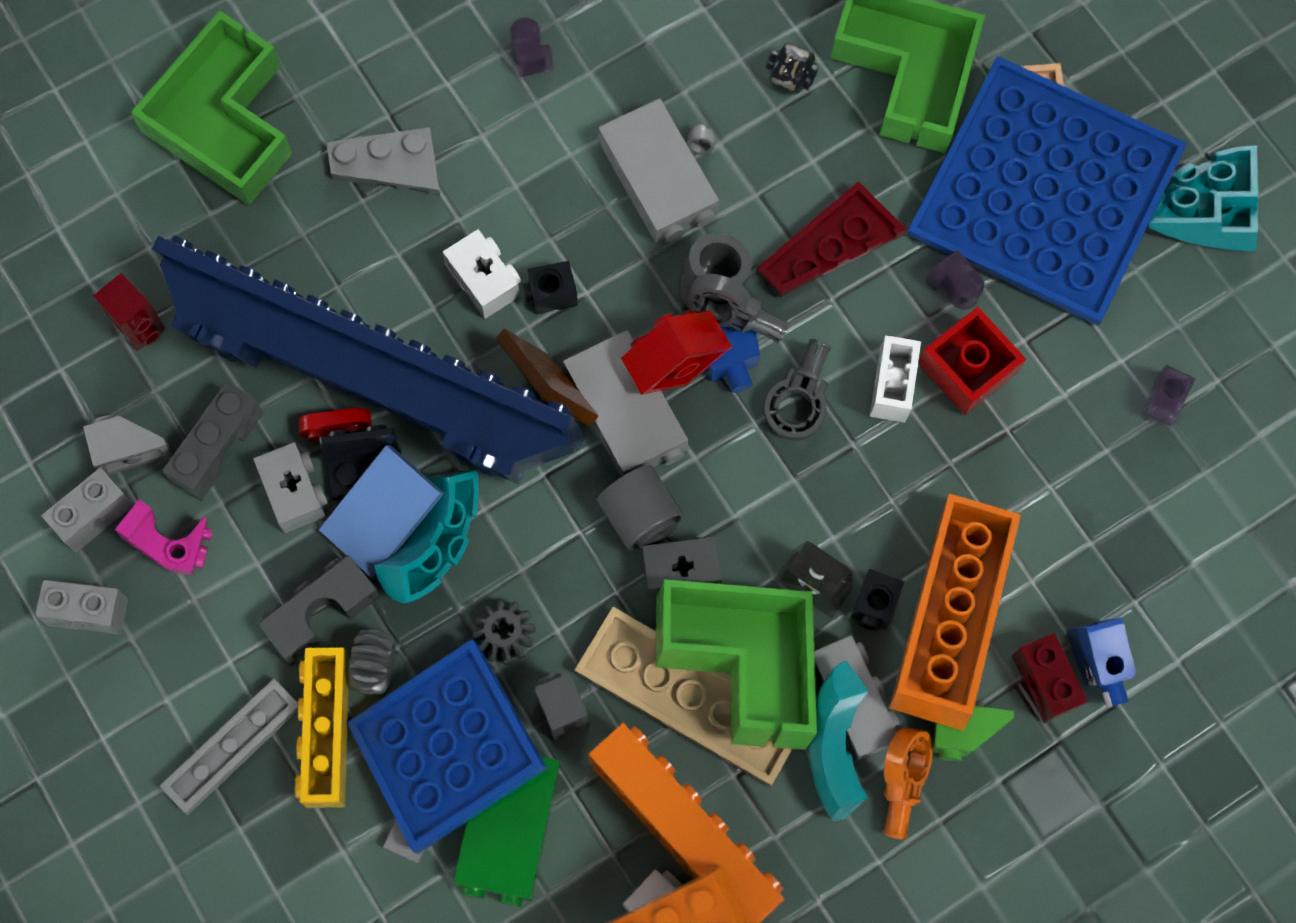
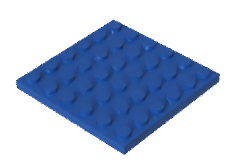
M997 56L907 235L1099 326L1187 143Z

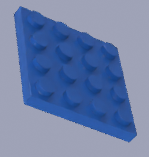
M473 639L347 722L412 852L417 854L547 769L480 646Z

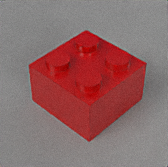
M977 306L924 348L918 364L966 416L1018 374L1026 358Z
M691 310L679 316L666 314L653 323V330L631 342V349L621 357V360L641 395L687 386L729 351L732 345L712 311L696 313L694 310Z

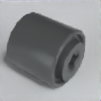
M721 233L707 234L696 240L690 248L677 286L680 299L687 308H689L687 297L692 283L699 276L706 274L722 275L739 282L745 287L752 268L750 253L745 246L734 237ZM714 293V296H707L705 301L710 299L716 304H728L727 300L718 297V293Z
M651 465L639 467L622 476L608 486L597 498V504L629 551L642 549V546L657 544L670 535L683 518L682 510Z

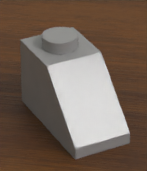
M101 416L96 418L92 424L83 426L93 467L96 470L101 467L107 475L173 456L172 448L164 438L121 416Z

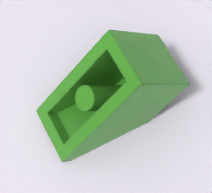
M974 706L973 714L963 731L931 721L930 737L933 753H939V759L962 761V756L967 757L1014 719V711Z

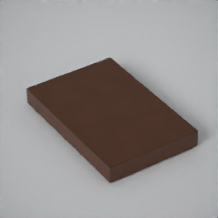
M505 328L496 337L497 342L542 400L547 403L549 400L566 406L570 409L569 412L573 414L575 419L586 425L589 424L591 426L599 415L552 356Z

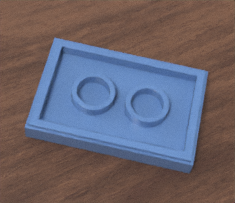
M386 445L319 531L347 556L350 555L354 562L371 578H376L374 565L389 559L397 553L444 492L391 445Z

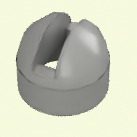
M703 124L693 126L687 135V146L690 151L695 154H708L713 151L715 142L713 130L710 127L705 128Z

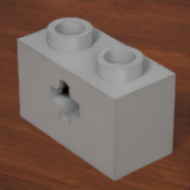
M294 442L253 458L278 524L284 533L326 517L322 506L328 504L321 484L313 485L309 473L314 472L315 469L307 451L300 453ZM296 481L298 490L291 493L289 483Z
M100 467L41 516L62 541L77 553L134 505Z
M43 580L35 617L47 626L121 635L128 598L119 589Z

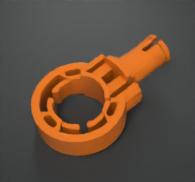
M903 727L897 731L889 744L884 763L886 790L883 791V795L889 801L885 827L882 833L885 836L907 839L912 806H916V803H921V798H919L921 787L928 777L933 756L932 740L925 731ZM908 751H910V752H911V754H910V756H911V757H910V762H909V764L907 765V761H908V759H909V755H907V754H908Z

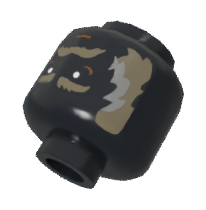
M787 43L782 46L780 51L773 49L767 61L766 69L771 71L770 82L772 85L790 93L799 94L803 89L809 90L811 88L819 65L815 63V55L812 52L792 43Z

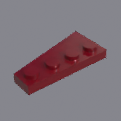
M858 181L759 265L756 269V274L779 297H782L904 236L907 229Z

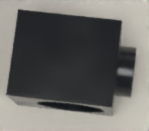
M569 260L527 269L529 282L523 283V289L527 304L534 303L536 315L578 306L577 290ZM546 284H554L558 287L553 293H545L540 290Z
M869 569L864 577L851 618L858 620L857 624L865 629L879 631V628L886 630L891 623L905 581ZM871 595L881 597L885 603V609L881 611L872 609L867 603V597Z

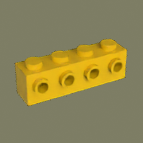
M305 648V661H300L299 679L300 683H304V697L299 698L298 719L303 721L302 736H298L296 745L297 759H301V775H296L295 795L296 798H300V803L306 808L345 807L348 670L350 656L344 648Z

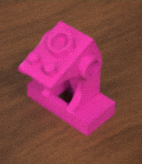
M139 499L115 529L121 540L139 550L168 572L194 576L196 567L203 568L208 547L202 545L203 540L211 541L213 535L212 529L207 528V519L203 517L187 537L179 540H169L156 531V517L152 508ZM175 552H185V555L182 558H173Z

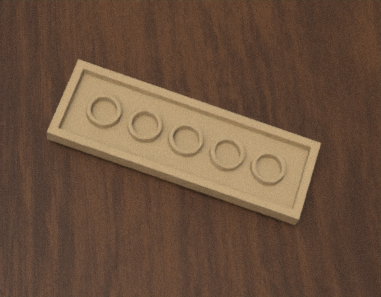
M612 607L577 665L575 673L771 787L792 749L772 747V740H768L765 747L731 744L730 674L656 668V631Z

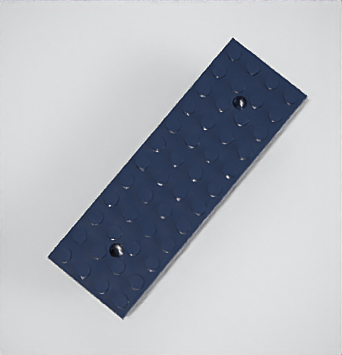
M173 235L171 241L158 236L152 247L153 251L163 257L160 267L177 312L171 327L189 339L217 351L222 358L232 362L238 360L257 368L261 357L265 356L445 436L441 447L452 456L479 467L480 471L486 475H497L518 485L524 471L574 452V449L580 450L585 437L579 429L580 425L576 423L577 420L569 412L570 409L562 404L549 400L547 405L539 402V399L534 397L535 394L523 387L514 385L512 390H510L503 383L499 382L500 378L489 372L479 369L477 375L471 373V370L465 367L466 364L459 359L446 354L443 360L439 359L436 354L431 352L430 347L418 341L410 339L407 345L403 343L402 339L396 337L397 333L386 327L376 324L373 330L368 324L362 322L363 319L354 313L342 309L339 315L337 311L328 307L329 304L309 294L305 300L303 296L294 292L295 289L278 280L274 279L272 285H270V282L262 278L261 274L244 265H240L238 269L228 263V260L221 255L209 250L204 254L193 248L194 245L175 235Z

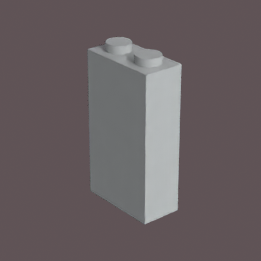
M660 98L598 127V143L656 244L665 240L672 242L680 238L685 230L696 225L697 227H703L715 219L716 215H718L719 199Z
M628 330L563 361L564 373L599 415L592 426L620 478L645 465L655 467L663 462L665 465L673 464L684 457V452L687 451L688 438L662 391L641 395L622 362L621 357L631 349L630 344L633 341Z

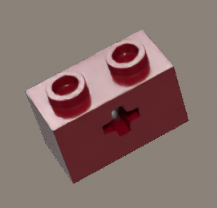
M122 272L93 295L111 323L137 351L143 346H149L157 341L161 332L165 329L150 302Z
M1055 633L1026 644L1011 655L1044 723L1077 710L1088 702Z

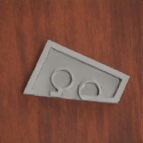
M430 127L327 142L330 171L333 180L372 186L378 183L396 186L399 190L410 191L411 188L441 196Z

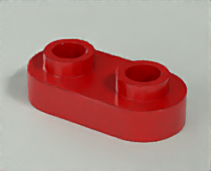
M365 408L312 413L298 419L299 435L307 438V441L310 443H320V437L328 436L329 432L335 430H348L350 433L365 431V428L372 426L371 412Z

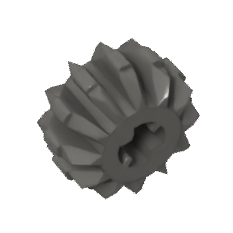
M498 600V611L493 612L490 606L485 605L483 611L487 619L483 617L474 618V624L481 629L473 631L472 638L473 640L482 641L479 643V646L483 653L490 650L488 656L490 662L494 663L499 654H502L504 664L507 665L511 662L509 653L514 652L519 659L525 657L520 645L527 648L533 647V640L526 635L535 633L536 628L534 624H525L531 618L528 610L517 615L519 611V604L517 602H513L509 610H505L503 600ZM507 625L508 630L514 632L513 634L508 632L509 638L500 639V635L494 633L495 631L500 632L499 626Z
M362 629L357 634L354 646L352 647L348 670V682L353 690L371 695L373 693L383 694L387 690L390 677L392 676L396 653V642L392 634L376 629Z

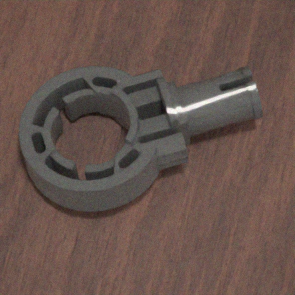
M706 274L697 277L693 281L687 297V305L690 310H694L696 313L712 311L720 326L732 327L742 333L753 330L776 343L782 340L789 325L788 322L762 310L761 301L751 297L748 290L742 284L726 276ZM714 293H718V297L727 300L728 304H716L710 299L706 301L705 299L707 296H714Z
M809 339L807 350L792 387H789L794 369L788 368L784 379L770 389L765 400L764 414L769 428L777 436L786 440L800 441L811 437L820 429L825 418L826 402L823 395L828 383L825 380H821L816 395H812L831 346L822 342L818 354L815 355L819 343L817 339ZM802 382L808 384L806 389L800 387ZM786 396H802L810 403L812 408L811 416L808 417L807 422L810 424L813 421L815 413L819 417L809 429L796 432L806 428V424L804 422L798 425L787 423L781 418L780 413H776L775 417L780 424L777 425L770 413L772 399H776L774 411H778L780 401ZM815 402L819 403L820 409L816 408Z

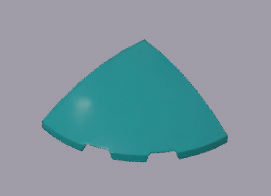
M1243 146L1213 153L1210 161L1198 166L1189 163L1172 176L1171 184L1164 191L1149 222V228L1166 236L1206 247L1256 251L1258 236L1257 146Z

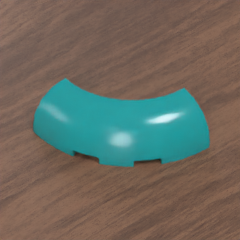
M477 470L455 471L426 476L444 494L413 531L404 546L389 559L374 565L379 583L392 600L406 604L421 598L442 583L440 579L452 565L457 566L470 541L466 537L472 517H477L479 501Z
M848 661L841 662L835 666L816 696L817 733L808 746L809 766L814 786L825 811L834 822L846 819L868 798L856 775L852 755L846 751V731L852 728L855 712L869 691Z

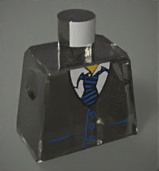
M809 541L804 542L793 550L774 578L790 590L812 592L813 606L833 618L853 589L852 571Z

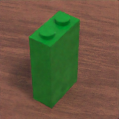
M541 756L547 767L545 771L467 821L453 882L455 886L462 887L461 895L483 899L485 892L500 895V903L522 907L523 900L532 902L560 770V760Z

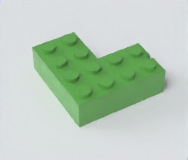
M846 0L830 58L896 76L879 136L908 144L910 139L914 138L917 139L916 146L946 154L955 129L985 15L931 0Z
M220 10L130 112L140 132L248 206L292 155L286 135L246 109L281 67L275 47L250 30L246 33L243 25Z
M664 579L656 599L655 667L730 673L731 744L765 747L768 740H772V747L806 750L817 733L812 592Z

